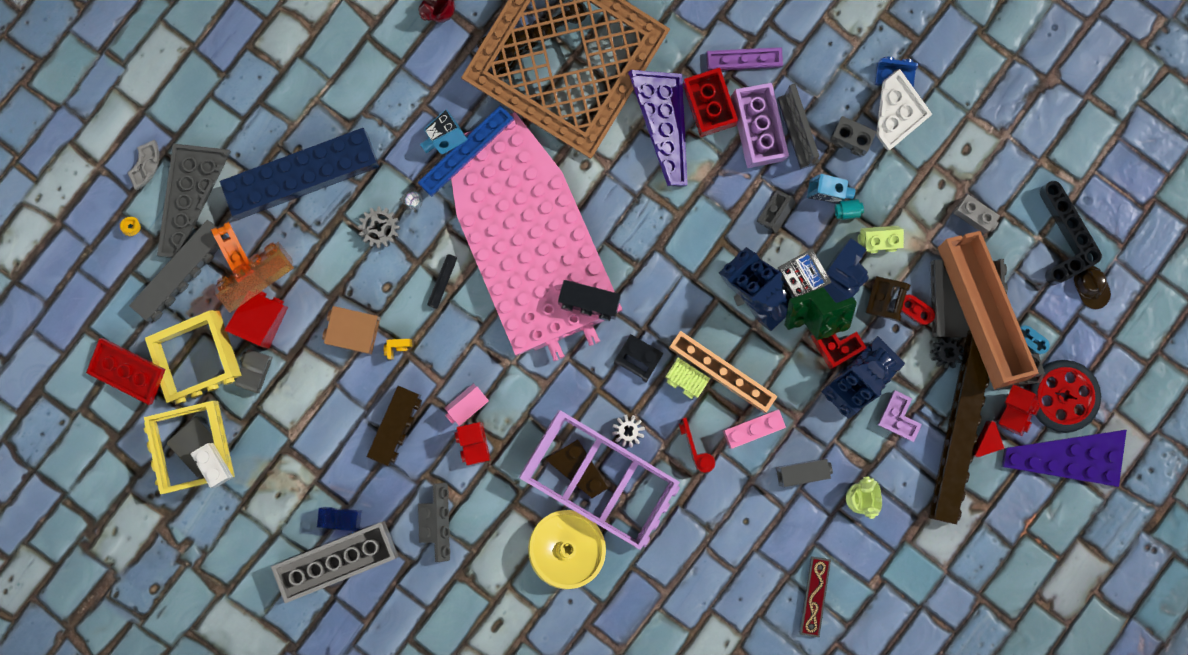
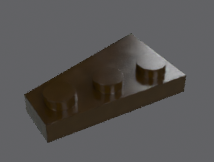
M577 439L545 460L571 481L587 453ZM591 461L576 486L588 496L594 498L607 490L608 487Z

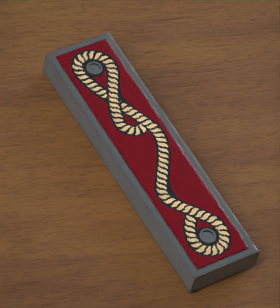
M814 556L810 558L799 631L801 635L820 638L831 559Z

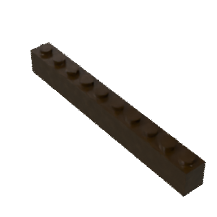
M970 330L967 332L963 351L964 356H962L928 516L930 519L956 525L962 514L960 510L961 503L965 499V484L970 476L968 472L969 465L974 457L972 453L973 446L978 438L976 431L982 419L980 412L985 404V389L989 385L988 373Z

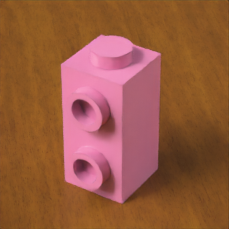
M473 383L444 408L448 412L445 416L452 424L456 422L460 426L489 400Z

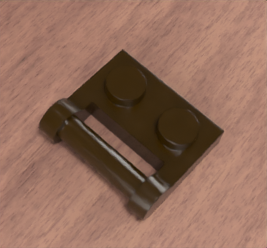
M876 276L866 313L900 322L902 317L900 314L907 291L910 290L911 285ZM894 288H899L893 313L888 312Z

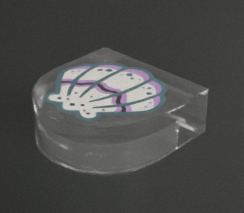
M412 187L400 198V201L407 208L416 210L422 206L423 197Z

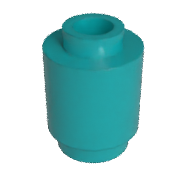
M859 199L840 201L838 204H835L837 219L860 218L861 214H864V206L862 202H859Z

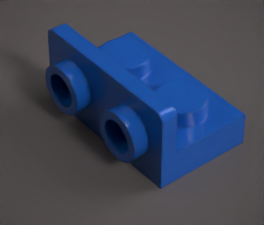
M889 56L881 58L877 63L875 85L882 86L886 78L897 69H900L914 88L915 71L918 68V63L913 62L911 59L895 60V58Z

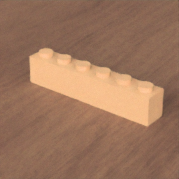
M682 331L678 333L669 347L671 351L763 413H767L777 398L775 394Z

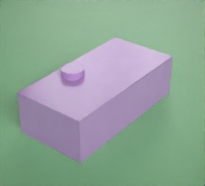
M772 83L735 89L731 94V100L738 118L737 126L747 168L783 162L789 157Z

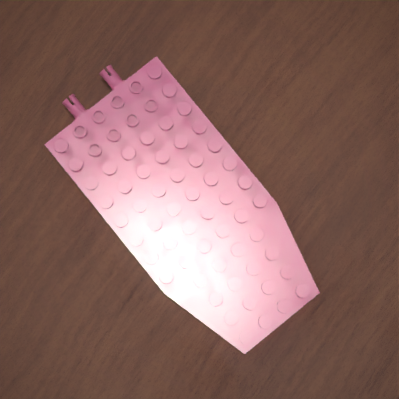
M516 112L510 114L514 121L451 179L456 215L515 355L518 356L529 350L534 349L536 351L548 346L553 361H557L559 359L556 352H558L560 359L565 357L558 343L559 340L583 331L589 346L594 345L591 337H593L597 344L600 342L594 326L604 321L599 319L598 315L585 316L580 314L579 310L573 309L570 312L561 309L562 306H559L558 299L563 281L568 280L611 292L615 291L562 171ZM469 131L464 135L467 137L472 131ZM620 303L617 313L623 311Z

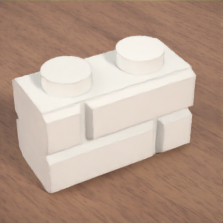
M207 443L191 453L210 488H216L233 478L214 443Z

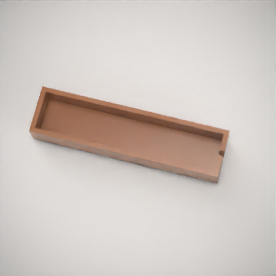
M981 231L968 233L963 237L960 235L946 239L938 247V251L993 388L998 389L1024 382L1039 374Z

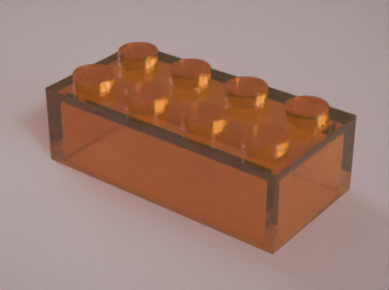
M279 241L275 244L273 242L264 248L265 251L260 255L258 253L254 254L248 259L249 263L244 266H237L232 271L233 274L228 277L223 276L216 282L215 295L229 313L294 269L292 258Z

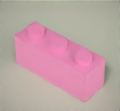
M775 410L723 430L729 448L732 449L784 429L786 426L780 411Z

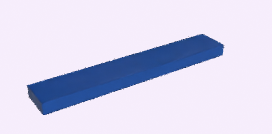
M500 105L466 137L467 141L449 152L417 183L432 197L511 124L514 118Z

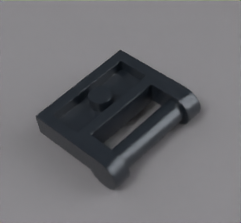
M630 334L613 364L624 367L647 383L664 353ZM625 354L649 367L645 372L623 359Z

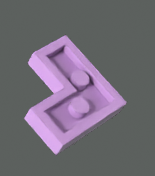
M893 390L878 422V426L914 442L922 424L905 416L912 398Z

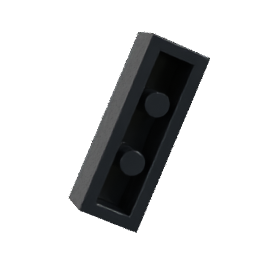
M564 280L558 304L562 306L561 309L572 312L575 309L579 310L582 315L591 316L594 314L598 315L601 320L610 321L616 318L621 294Z

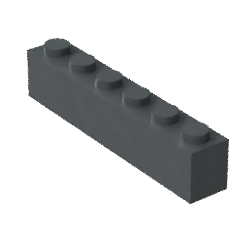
M206 220L129 305L143 319L148 322L157 321L162 316V311L175 302V297L179 292L182 293L187 289L188 282L192 278H196L201 273V268L213 260L214 254L218 249L221 250L211 229L217 226L211 221ZM226 234L221 235L223 240L229 238Z

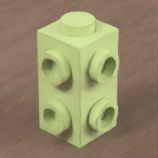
M899 226L860 228L858 243L867 249V253H878V250L884 249L887 252H895L898 248H904V229Z

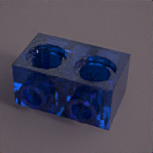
M320 507L317 527L358 531L360 530L362 510Z

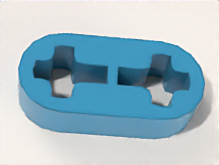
M1020 326L1021 331L1026 330V335L1030 337V339L1025 337V340L1031 352L1040 355L1049 350L1050 344L1045 337L1029 326ZM1033 341L1037 343L1042 342L1041 346L1043 347V349L1037 350L1038 345L1035 344Z

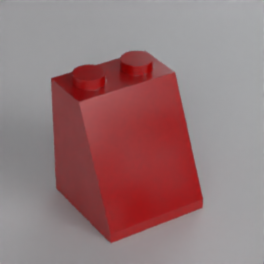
M258 289L255 292L249 290L224 331L269 349L288 307L283 305V300L273 297L272 300L266 298L267 293Z

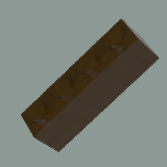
M397 386L366 457L386 466H391L392 463L395 464L399 453H397L399 445L403 446L407 437L405 435L407 427L411 428L415 418L412 417L414 411H418L421 406L420 394Z

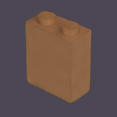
M333 306L327 315V321H329L328 328L324 329L322 336L324 344L372 355L381 318L376 315Z

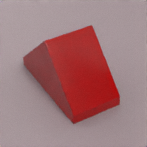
M986 421L973 448L972 453L974 457H981L1005 449L994 421Z

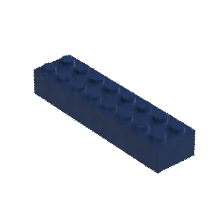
M360 128L219 182L232 217L240 220L374 170L380 166L366 130Z

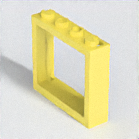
M209 310L145 337L153 363L166 369L160 383L166 403L175 402V405L184 403L188 397L196 398L202 396L203 391L219 389L218 385L223 383L224 385L231 384L235 381V378L242 376L227 331H224L225 325L220 311ZM209 324L225 373L177 392L161 343Z
M209 401L144 417L145 428L143 429L148 435L147 448L152 454L151 467L156 472L157 480H155V485L158 486L160 494L208 484L205 478L178 485H170L157 425L159 421L207 410L214 445L232 476L235 477L218 401Z

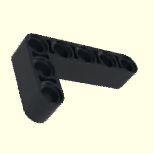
M1050 181L1040 189V196L1075 256L1046 272V281L1051 285H1057L1099 263L1102 254L1062 185L1057 181ZM1048 187L1054 190V195L1049 194ZM1058 203L1063 205V212L1058 209ZM1068 220H1071L1073 222V228H1070L1068 226ZM1078 236L1083 239V245L1078 243ZM1087 253L1093 256V261L1087 259ZM1071 262H1074L1076 264V271L1071 269ZM1054 271H1057L1060 274L1059 280L1055 279L1053 275Z

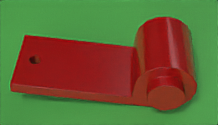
M687 418L681 419L683 425L678 424L681 435L686 434L696 469L704 473L712 471L715 467L714 457L708 453L697 454Z

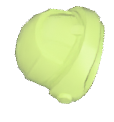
M866 476L860 482L851 485L846 493L848 507L854 513L864 514L869 519H874L875 516H878L882 508L879 483L874 478Z

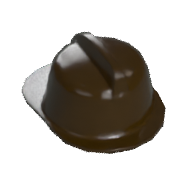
M1092 266L1074 276L1075 286L1084 305L1091 309H1101L1107 305L1111 292L1106 276L1099 268Z

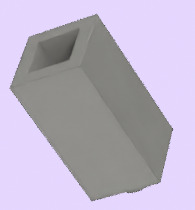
M969 194L962 198L953 214L983 234L989 231L993 232L999 224L997 220L1000 215Z

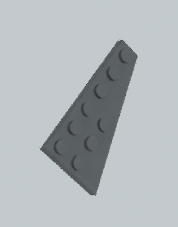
M173 143L157 256L173 258L185 245L231 153L230 150Z

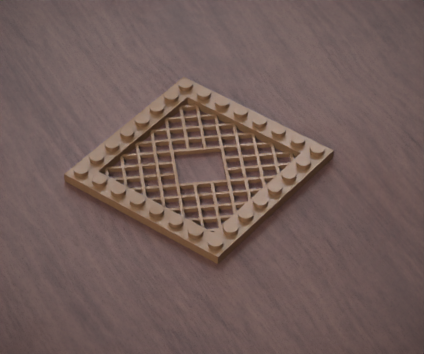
M508 0L461 79L591 159L634 90L628 71L646 70L670 28L626 0H573L568 3H562V0H559V5L550 7L548 0H545L546 8L537 10L534 0ZM530 2H532L533 11L525 12ZM587 2L589 12L579 14L577 4ZM590 3L600 9L592 11ZM574 5L576 15L566 17L564 7ZM561 8L563 18L553 20L550 10ZM548 11L550 21L539 23L537 13ZM603 12L605 22L595 24L593 14ZM606 13H608L616 19L608 21ZM534 14L537 24L526 26L524 16ZM590 15L592 25L582 27L580 17ZM520 18H522L524 27L514 29ZM577 18L579 28L569 30L567 20ZM564 21L566 31L556 33L554 23ZM619 22L621 32L611 34L609 24ZM623 23L632 30L624 31ZM551 24L553 34L543 36L540 26ZM606 25L608 35L598 37L596 27ZM538 27L540 37L529 39L527 29ZM593 28L595 38L585 40L583 30ZM525 30L527 40L516 42L514 32ZM580 31L589 68L552 76L544 39ZM635 32L637 42L627 45L625 34ZM512 34L514 43L505 45L509 36ZM639 34H641V35L644 36L641 41H640ZM622 35L624 45L614 48L612 37ZM609 38L611 48L601 51L599 40ZM541 40L543 50L533 52L531 42ZM596 41L598 52L588 54L586 43ZM528 43L530 53L519 55L517 46ZM515 46L517 56L506 59L504 49ZM637 46L633 55L630 57L628 48ZM625 49L627 59L618 61L615 51ZM502 50L504 59L495 61L500 51ZM612 52L615 62L604 64L602 54ZM544 53L546 64L536 66L534 56ZM599 55L602 65L591 67L589 57ZM531 57L533 67L523 69L521 59ZM518 60L520 70L510 72L507 62ZM628 62L622 73H620L618 64ZM505 63L507 73L496 75L494 65ZM616 65L618 75L608 77L605 67ZM491 66H492V70H493V74H494V75H492V74H490V73L488 72L489 69L491 68ZM547 67L549 77L539 79L537 69ZM603 68L605 78L595 80L592 70ZM534 70L536 80L526 82L524 72ZM589 71L592 81L581 83L579 73ZM521 73L523 83L513 85L511 75ZM576 74L579 84L568 86L566 76ZM508 76L510 85L498 78ZM563 77L566 87L555 89L553 79ZM618 78L612 89H610L609 80ZM550 80L552 90L542 92L540 82ZM606 81L608 91L598 93L595 83ZM537 83L539 93L529 95L527 85ZM593 84L595 94L585 96L582 86ZM524 86L526 95L515 88ZM580 87L582 97L571 99L569 89ZM567 90L569 100L558 102L556 92ZM553 93L556 103L545 105L543 95ZM608 94L603 104L600 105L599 96ZM540 96L542 105L535 102L531 98ZM596 97L598 107L588 109L585 99ZM583 100L585 110L575 112L572 102ZM570 103L572 113L562 115L559 105ZM557 106L558 115L547 108ZM598 110L591 122L589 112ZM586 113L588 124L578 126L576 115ZM573 116L575 126L563 118ZM588 127L586 132L580 130V128Z

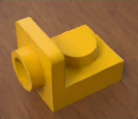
M412 339L386 340L387 344H384L383 347L384 356H387L389 360H394L393 348H396V351H408L407 347H412Z

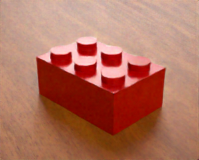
M720 68L683 80V88L700 138L737 125L738 118Z

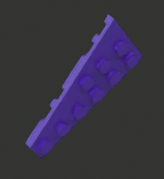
M1127 430L1007 447L1004 449L1002 467L1119 487Z

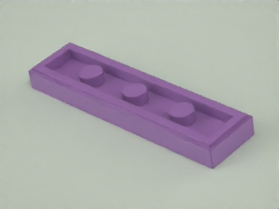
M782 47L706 52L707 71L716 68L721 70L783 67Z

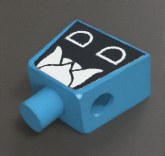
M446 109L425 127L424 131L428 139L420 145L426 153L436 148L440 154H445L468 139Z
M819 174L809 180L807 198L838 203L845 200V198L853 200L856 190L855 188L847 187L848 180Z

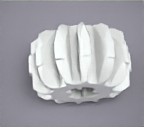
M624 415V423L620 418L617 419L621 426L613 424V428L619 429V431L612 432V435H620L615 441L619 442L623 439V447H625L626 441H629V447H633V439L636 444H639L640 441L636 437L644 438V435L638 433V431L645 430V427H637L642 422L641 420L633 423L635 420L634 415L631 417V421H628V416ZM625 426H628V428L630 426L633 427L632 436L629 437V434L627 436L624 435Z

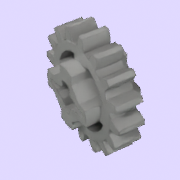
M380 206L377 207V211L370 208L371 213L364 212L365 219H359L363 223L358 226L360 230H363L359 235L361 237L365 236L363 241L365 243L370 241L369 246L371 247L375 244L378 249H381V244L388 247L389 241L395 242L393 240L394 236L399 237L396 233V230H400V226L396 225L399 220L394 218L395 214L393 212L388 214V208H385L384 211H382ZM379 216H385L388 218V220H382L379 218ZM378 224H380V225L382 226V227H381V231H378V230H377V228H378L377 225H378ZM376 235L380 240L373 239L370 236Z

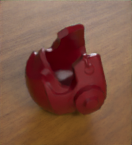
M423 0L418 10L422 20L444 23L451 19L456 7L454 0Z

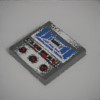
M813 249L778 267L793 297L814 291L831 283Z

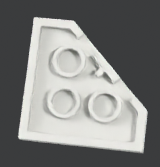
M900 69L893 72L882 83L876 136L886 150H891L932 115Z

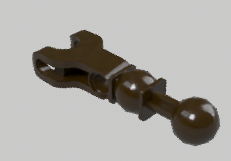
M584 3L577 4L579 14L587 12V7ZM574 5L565 6L566 17L576 15ZM562 13L558 14L552 19L555 20L563 18ZM546 14V18H538L539 23L550 21L548 14ZM586 16L580 17V21H584ZM577 18L567 20V23L578 24ZM564 21L554 23L556 33V28L564 25ZM551 24L540 26L543 36L553 34ZM538 27L527 29L529 39L540 37ZM525 30L514 32L516 42L527 40ZM512 34L509 36L505 45L514 43ZM486 36L478 41V48L481 46ZM538 41L531 42L532 48L539 45ZM528 43L517 46L519 55L529 51ZM515 46L504 49L506 59L517 56ZM502 50L500 51V53H501L500 58L497 59L496 61H499V60H503V59H504V58H503V54H502ZM516 60L507 62L509 71L515 66ZM505 63L494 65L496 75L507 72Z

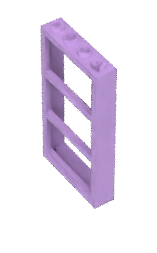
M561 410L557 411L519 475V478L640 550L642 547L647 546L651 531H655L660 523L659 517L662 513H666L670 506L669 500L672 496L675 497L680 489L678 486L680 482ZM564 421L596 440L563 496L531 477ZM603 443L630 459L632 463L598 518L568 499L599 446ZM640 465L667 481L668 485L635 540L605 521L637 466Z

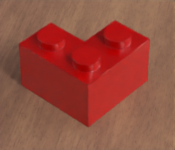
M857 331L842 340H839L836 334L820 340H816L813 335L810 336L829 369L836 367L867 348Z
M1013 384L1005 401L1007 407L999 421V425L1003 429L1023 436L1024 432L1028 433L1032 425L1030 419L1032 415L1036 416L1040 405L1035 393Z
M478 422L457 427V432H454L456 443H460V446H463V451H460L462 462H466V465L490 461L491 458L483 423Z

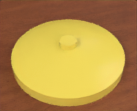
M561 510L544 517L535 526L529 539L528 555L533 570L545 583L559 589H575L591 582L598 575L605 561L606 546L603 534L596 523L576 511Z

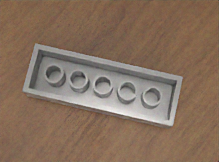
M383 521L273 565L271 568L284 603H288L394 560L399 556L387 525Z

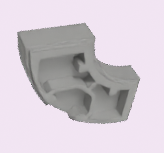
M155 140L137 147L138 161L135 167L127 172L135 190L144 187L153 178L158 168L159 148Z

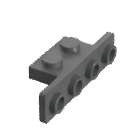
M447 483L433 484V503L418 504L419 543H435V562L450 560L449 491Z

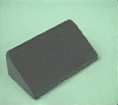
M776 190L757 222L772 232L777 233L796 201L792 196Z

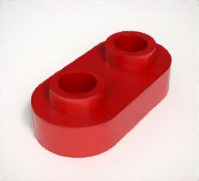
M908 294L905 296L901 310L902 313L920 325L930 324L934 320L935 313L930 306L913 295ZM906 301L910 303V308L905 307ZM922 312H924V313L926 314V318H925V319H922V318H921V313H922Z

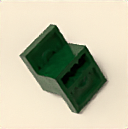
M822 287L791 298L784 325L790 330L805 324L816 340L828 338L833 334L844 332L850 328L857 302L851 297L836 303L825 288Z

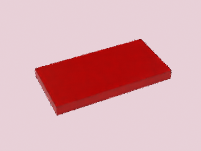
M99 338L86 373L148 405H152L166 369L104 338Z

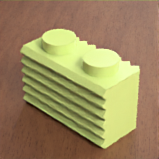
M679 357L665 376L668 379L667 384L675 389L679 386L684 390L683 394L690 399H693V397L698 398L711 379Z

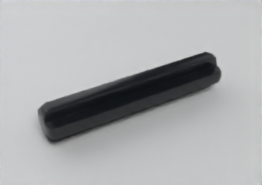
M446 255L427 303L429 307L438 308L456 264V256Z

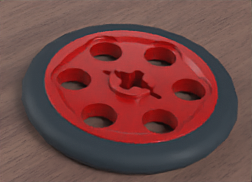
M1057 360L1043 366L1045 375L1041 383L1030 384L1029 391L1037 395L1038 404L1040 405L1036 418L1047 428L1065 433L1080 430L1090 424L1096 417L1101 405V390L1093 373L1084 365L1070 360ZM1067 372H1071L1074 375L1072 383H1068L1065 380ZM1049 377H1053L1056 381V385L1053 388L1048 387L1046 383ZM1081 386H1085L1088 389V394L1085 397L1079 394ZM1067 391L1066 394L1069 397L1073 398L1065 399V401H1063L1064 397H1062L1061 395H1057L1055 393L1061 394ZM1045 395L1051 398L1049 406H1044L1042 403V398ZM1077 404H1080L1084 409L1081 415H1077L1074 411V407ZM1058 409H1062L1065 412L1063 420H1059L1056 417Z

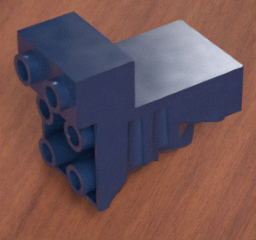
M852 238L843 244L825 270L831 283L824 286V288L836 303L853 297L869 279L868 271L859 263L867 249Z
M746 247L730 263L724 266L719 275L730 289L740 295L760 324L769 331H772L786 318L789 300L792 297L787 291V287L783 284L784 281L781 279L782 273L761 260L755 252Z
M879 336L866 345L867 348L861 351L821 391L826 399L832 402L839 409V412L848 419L857 414L861 408L881 395V390L886 387L885 385L906 364Z

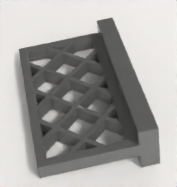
M791 84L785 95L778 97L777 100L800 169H804L820 163L818 159L819 153L796 84Z

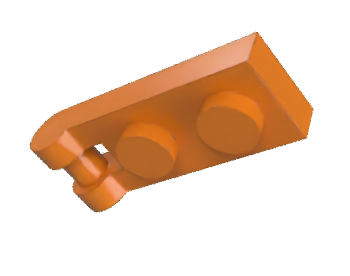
M230 222L224 223V226L218 229L217 227L211 229L235 277L253 270ZM228 233L229 238L223 240L221 235Z

